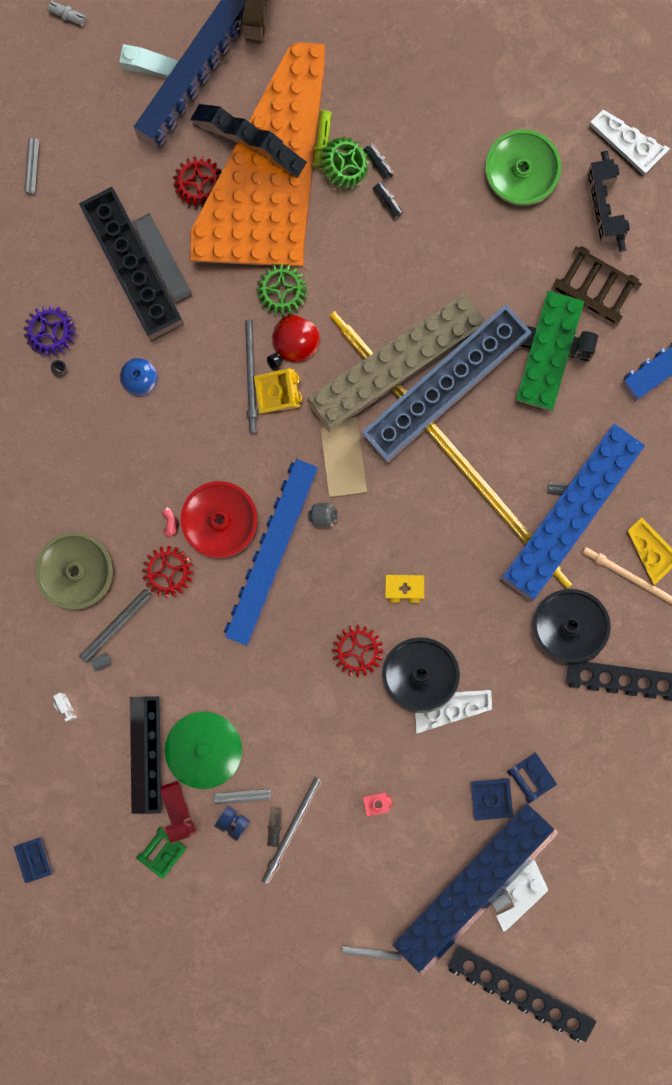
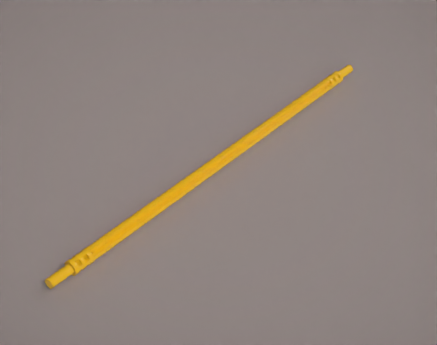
M335 311L329 316L341 329L340 332L364 359L373 354L349 324L346 325ZM402 385L392 390L398 399L407 392ZM433 422L425 430L523 543L526 544L532 536ZM558 566L553 575L567 589L572 584Z

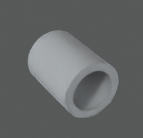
M503 892L492 905L498 912L512 902L506 892Z

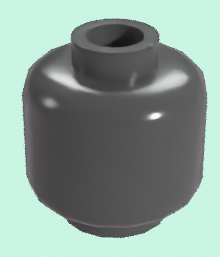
M329 502L316 503L312 506L311 511L308 512L309 522H312L316 528L332 527L334 522H337V509Z

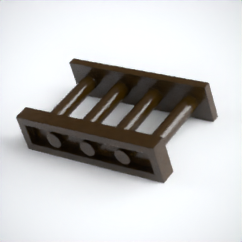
M575 246L572 252L576 255L575 260L565 277L561 278V280L557 278L551 289L562 295L584 301L583 307L618 326L623 317L620 315L621 307L631 290L634 288L638 291L642 283L634 275L628 276L591 255L590 251L585 247ZM585 260L592 264L593 267L581 287L575 289L570 286V282L582 261ZM601 269L608 273L609 277L598 296L593 299L587 296V290ZM618 279L626 285L614 306L608 308L603 305V300L615 280Z

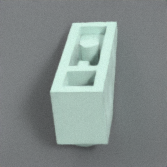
M123 44L119 63L121 69L167 78L178 63V60L144 48Z

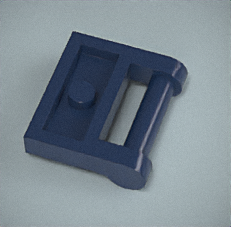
M536 752L507 771L510 776H513L527 797L526 801L528 804L557 785ZM520 769H524L536 787V792L533 793L518 772Z

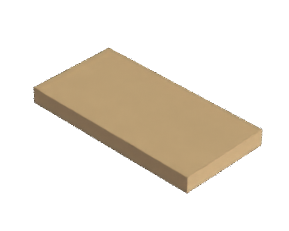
M350 418L331 432H328L322 422H320L329 498L367 493L358 418Z

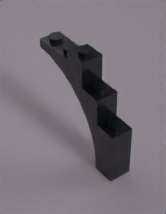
M199 104L190 118L201 129L219 134L251 149L282 168L294 178L299 177L307 161L283 144L284 141L271 131L258 129L245 118L233 117L221 106Z

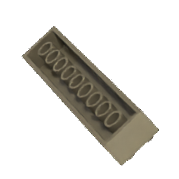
M463 293L310 395L307 402L326 430L331 432L458 347L486 321L467 294Z

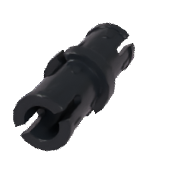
M373 143L364 148L363 151L368 153L367 156L373 162L372 166L378 169L385 181L389 179L388 177L391 178L395 174L385 161L386 158L381 156Z
M379 182L372 188L382 201V206L388 209L393 219H397L404 213L394 200L395 196L389 193L383 182Z

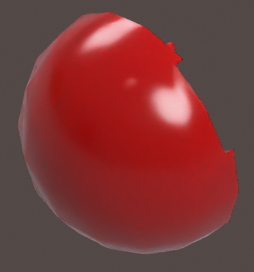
M293 314L282 318L275 325L271 336L272 346L276 353L283 357L284 360L290 362H302L312 357L318 350L320 343L318 328L308 320Z

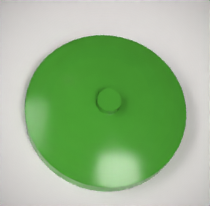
M519 129L502 135L494 142L486 158L485 174L489 186L502 200L514 205H532L547 198L557 186L561 175V159L557 148L546 136L533 130Z

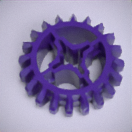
M53 305L49 306V310H47L46 306H42V312L36 308L35 312L37 314L35 316L32 313L29 314L32 320L26 319L25 321L30 325L24 327V331L28 332L24 334V337L29 339L27 344L33 345L31 348L33 351L38 349L39 355H42L45 350L47 357H49L50 351H52L54 356H57L56 350L58 349L61 353H64L62 347L69 348L70 346L67 341H74L69 336L75 335V331L70 330L75 327L74 323H69L72 320L71 316H67V311L65 310L61 312L60 307H57L54 311ZM56 317L60 319V321L49 323L45 318ZM40 321L42 328L35 335V328ZM45 324L52 329L54 338L48 334ZM64 326V334L62 338L58 340L57 333L61 330V327ZM41 339H51L54 344L44 345L38 341Z

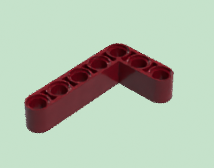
M178 780L161 786V796L171 822L170 825L165 827L170 843L172 844L195 835L196 830Z

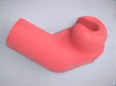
M168 507L161 514L167 520L166 528L163 532L165 536L171 537L176 534L179 521Z

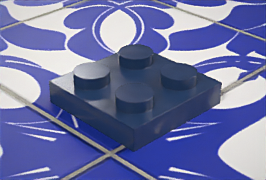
M510 778L471 782L474 821L513 817Z

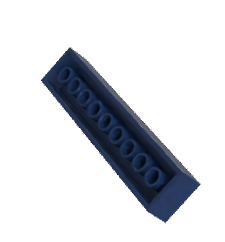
M221 0L133 126L139 139L155 149L159 145H163L167 138L165 135L176 126V119L179 115L185 113L188 102L196 97L199 86L205 84L210 70H214L217 67L219 57L222 53L225 54L228 51L232 38L235 39L239 35L246 0Z
M526 803L392 946L420 974L425 975L556 837L558 832Z

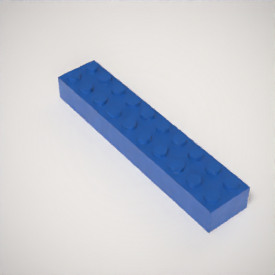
M614 423L500 580L529 601L535 600L645 445Z

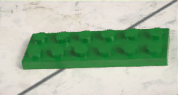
M547 291L516 401L553 411L584 301Z

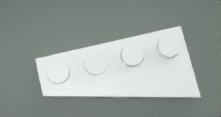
M602 110L589 124L643 176L670 150L666 145L662 146L657 143L652 137L649 136L648 138L639 133L638 129L625 125L624 121L605 110Z
M491 690L456 692L454 697L444 707L429 713H415L416 734L492 710Z

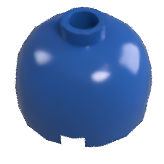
M133 358L127 361L122 366L119 375L120 383L124 390L130 395L145 396L151 393L156 387L158 379L157 371L153 364L142 358Z

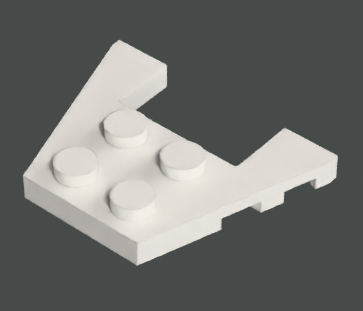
M535 860L506 888L514 907L496 915L503 932L510 928L548 891Z

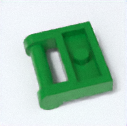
M159 827L156 830L157 834L144 851L137 855L136 859L160 878L164 879L187 847L179 841L171 844L166 831ZM163 838L166 839L167 843L152 862L149 861L147 858Z

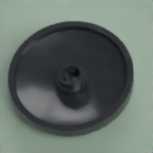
M564 589L550 594L539 604L533 619V634L537 645L548 657L563 664H581L594 659L605 648L610 636L611 623L604 605L595 596L578 589Z
M422 637L411 638L396 645L387 655L382 671L383 685L389 698L399 707L414 713H429L444 707L454 697L460 680L459 665L453 653L442 643Z

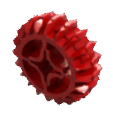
M194 156L193 162H190L187 158V165L180 163L182 170H175L178 175L173 176V180L177 181L173 183V187L178 188L175 193L180 195L181 201L186 199V205L193 201V207H196L198 202L203 207L222 171L221 169H216L217 163L211 164L210 158L204 162L203 156L200 157V161H197L196 156ZM199 169H205L213 176L203 175ZM194 170L193 176L186 178L184 181L185 176ZM197 174L201 180L200 189L196 183ZM213 183L212 188L204 194V188ZM184 187L195 189L198 195L187 192Z
M161 546V553L158 554L156 550H153L155 557L147 555V558L151 561L150 563L143 562L145 566H148V569H142V572L148 573V575L142 578L143 580H150L145 585L146 587L153 585L150 590L152 593L158 589V596H161L164 591L165 598L169 597V592H171L173 597H176L175 590L182 594V586L186 589L189 588L185 582H192L188 575H193L194 572L188 571V568H192L193 564H186L190 557L187 556L183 559L182 557L185 555V552L181 551L178 555L177 547L171 552V546H167V552H164V548ZM167 556L177 558L182 565L171 566ZM161 559V569L152 573L155 563ZM166 565L170 570L173 569L171 576H169L170 579L166 574H161ZM183 571L181 580L174 585L175 574ZM165 578L169 587L159 586L154 579Z
M356 625V631H353L352 626H349L350 633L347 634L346 630L343 629L342 633L345 636L342 638L340 635H337L336 637L341 641L339 643L333 642V645L338 646V649H332L333 653H338L337 656L333 657V660L339 659L340 662L336 666L339 667L343 664L344 667L341 671L344 673L348 668L349 676L352 675L353 671H356V677H359V671H362L363 675L367 676L366 669L373 673L374 670L371 666L374 665L378 668L379 664L375 662L376 659L379 661L383 659L377 656L378 653H384V650L378 649L383 643H376L379 635H376L374 638L371 636L374 630H371L369 634L366 633L367 626H364L363 631H360V625ZM356 635L368 638L372 644H359ZM350 637L352 648L342 653V646ZM354 641L359 648H368L363 650V653L361 652V661L357 654H348L352 652V649L355 650ZM374 649L372 660L365 665L364 653ZM355 657L360 667L349 665L345 662L344 658Z

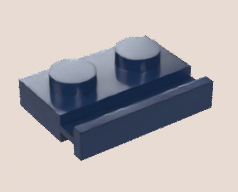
M41 837L13 846L25 883L53 874Z

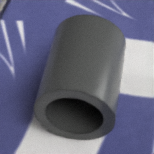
M107 652L90 659L95 671L112 665Z

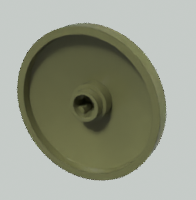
M66 533L50 540L42 548L35 565V578L41 593L54 605L69 610L84 609L98 602L109 589L113 576L112 561L105 547L93 537L82 533Z

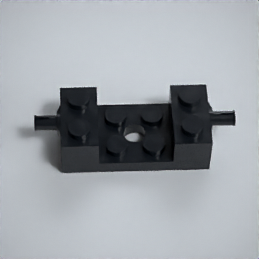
M602 151V161L592 162L587 171L600 245L618 243L619 252L627 251L625 237L627 236V231H630L629 221L625 220L624 215L609 217L611 215L610 204H606L605 198L608 197L607 188L613 187L615 181H617L619 167L618 164L615 165L614 159L609 158L608 151Z

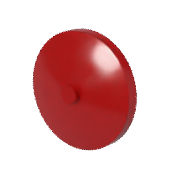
M214 481L199 486L187 497L182 507L180 522L184 537L197 552L212 558H227L238 554L249 545L257 529L258 517L251 497L242 488L229 482Z

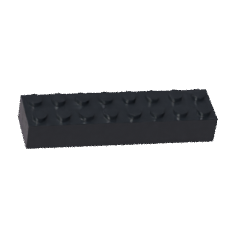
M113 186L80 202L79 205L149 340L151 341L184 324Z

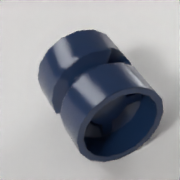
M227 806L214 827L222 832L227 831L228 836L237 841L251 820L243 815L238 816L236 810Z

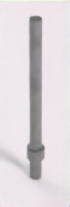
M246 320L248 410L246 412L247 419H249V433L256 434L258 410H256L253 321Z
M315 777L279 848L267 865L268 869L262 879L263 883L268 885L274 872L278 871L279 863L321 783L320 779Z

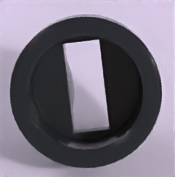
M278 353L269 355L267 357L269 367L273 370L279 368L283 364V357H280Z
M61 360L53 361L51 364L52 374L57 377L62 376L66 371L65 363Z

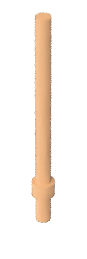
M587 547L584 548L582 554L595 560L594 563L607 567L672 605L671 595L608 560L607 556L602 553L598 554Z

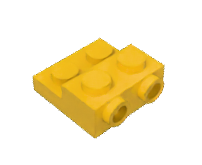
M288 368L254 376L260 414L300 407L299 403L302 402V395L300 391H297L299 376L293 369Z

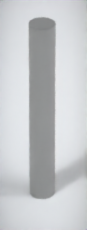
M343 946L342 954L396 961L401 960V954L396 952Z

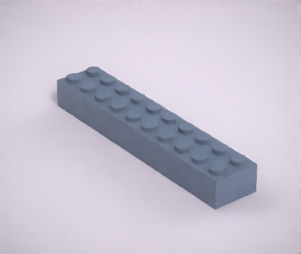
M505 304L364 429L362 435L388 463L525 342L532 332Z

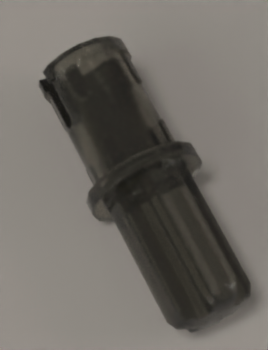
M273 807L270 809L269 826H267V846L279 847V836L282 829L280 827L281 808Z

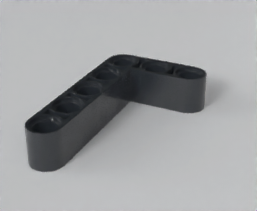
M526 325L532 333L519 347L531 349L536 328ZM582 331L579 337L574 336L568 358L591 361L595 354L599 335L593 332Z

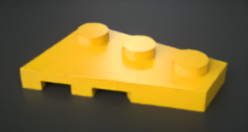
M641 517L627 532L654 586L672 569V548Z

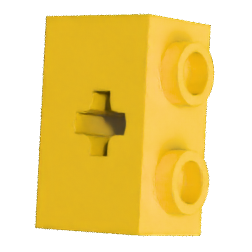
M386 575L385 599H389V603H401V599H408V603H420V600H424V575ZM403 584L410 588V591H407L406 594L399 590Z

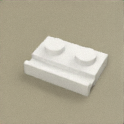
M58 693L54 695L55 701H53V705L57 712L60 711L66 715L65 722L77 719V716H73L71 713L74 710L66 694Z

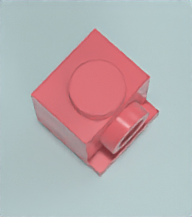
M386 792L363 797L367 817L390 812L389 808L393 807L391 797L386 796ZM378 800L382 802L380 808H376L374 805Z

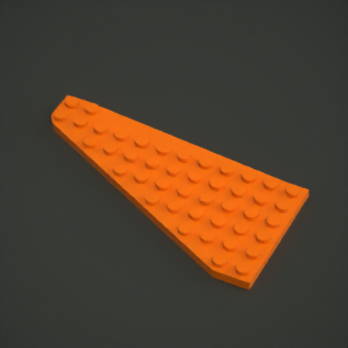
M299 42L291 45L284 54L249 120L258 129L274 133L284 141L283 144L307 161L299 177L294 178L268 159L237 143L190 230V262L269 266L283 264V266L303 267L304 239L313 168L311 163L314 159L313 147L316 142L325 44Z

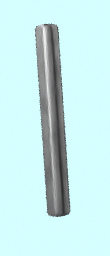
M144 589L79 655L80 659L87 663L152 597L151 593Z

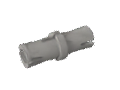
M53 0L50 1L51 4L47 7L48 12L62 17V20H69L83 26V22L86 19L85 14L71 9L68 5L64 6Z

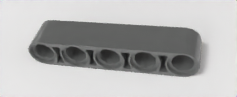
M150 213L132 221L174 302L192 294Z

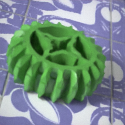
M344 136L339 139L336 137L333 141H329L327 146L323 147V152L319 156L323 160L319 164L324 166L321 172H326L325 178L331 179L330 184L336 182V187L343 186L344 189L349 186L354 187L366 177L365 172L369 169L366 165L369 164V160H366L365 157L368 153L362 152L364 147H358L359 141L353 143L352 138L346 139ZM336 149L345 150L347 153L338 152ZM345 171L347 173H351L352 176L342 174V172Z
M280 264V269L276 270V266L273 265L272 272L268 268L265 270L267 276L264 274L260 275L264 281H257V285L261 287L256 288V292L262 293L257 298L258 300H263L261 302L262 306L268 304L266 308L268 312L274 308L273 314L275 315L278 310H280L281 315H284V310L291 314L292 307L294 310H298L297 303L299 305L304 304L300 298L306 299L307 297L305 293H302L308 290L306 286H303L306 284V280H300L303 277L302 273L296 275L297 268L290 271V265L283 269V264ZM284 276L293 279L297 286L287 284ZM278 277V282L275 285L267 287L273 278ZM281 282L283 283L284 289H286V291L284 290L283 298H281L280 291L277 290L280 289L279 287L281 286ZM297 292L296 296L290 302L285 303V299L288 295ZM266 293L278 296L279 303L273 302Z

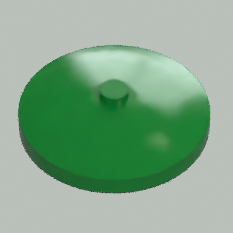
M196 712L180 719L170 730L165 743V758L171 773L183 784L196 789H210L228 781L238 769L242 757V743L236 728L223 716L211 712Z

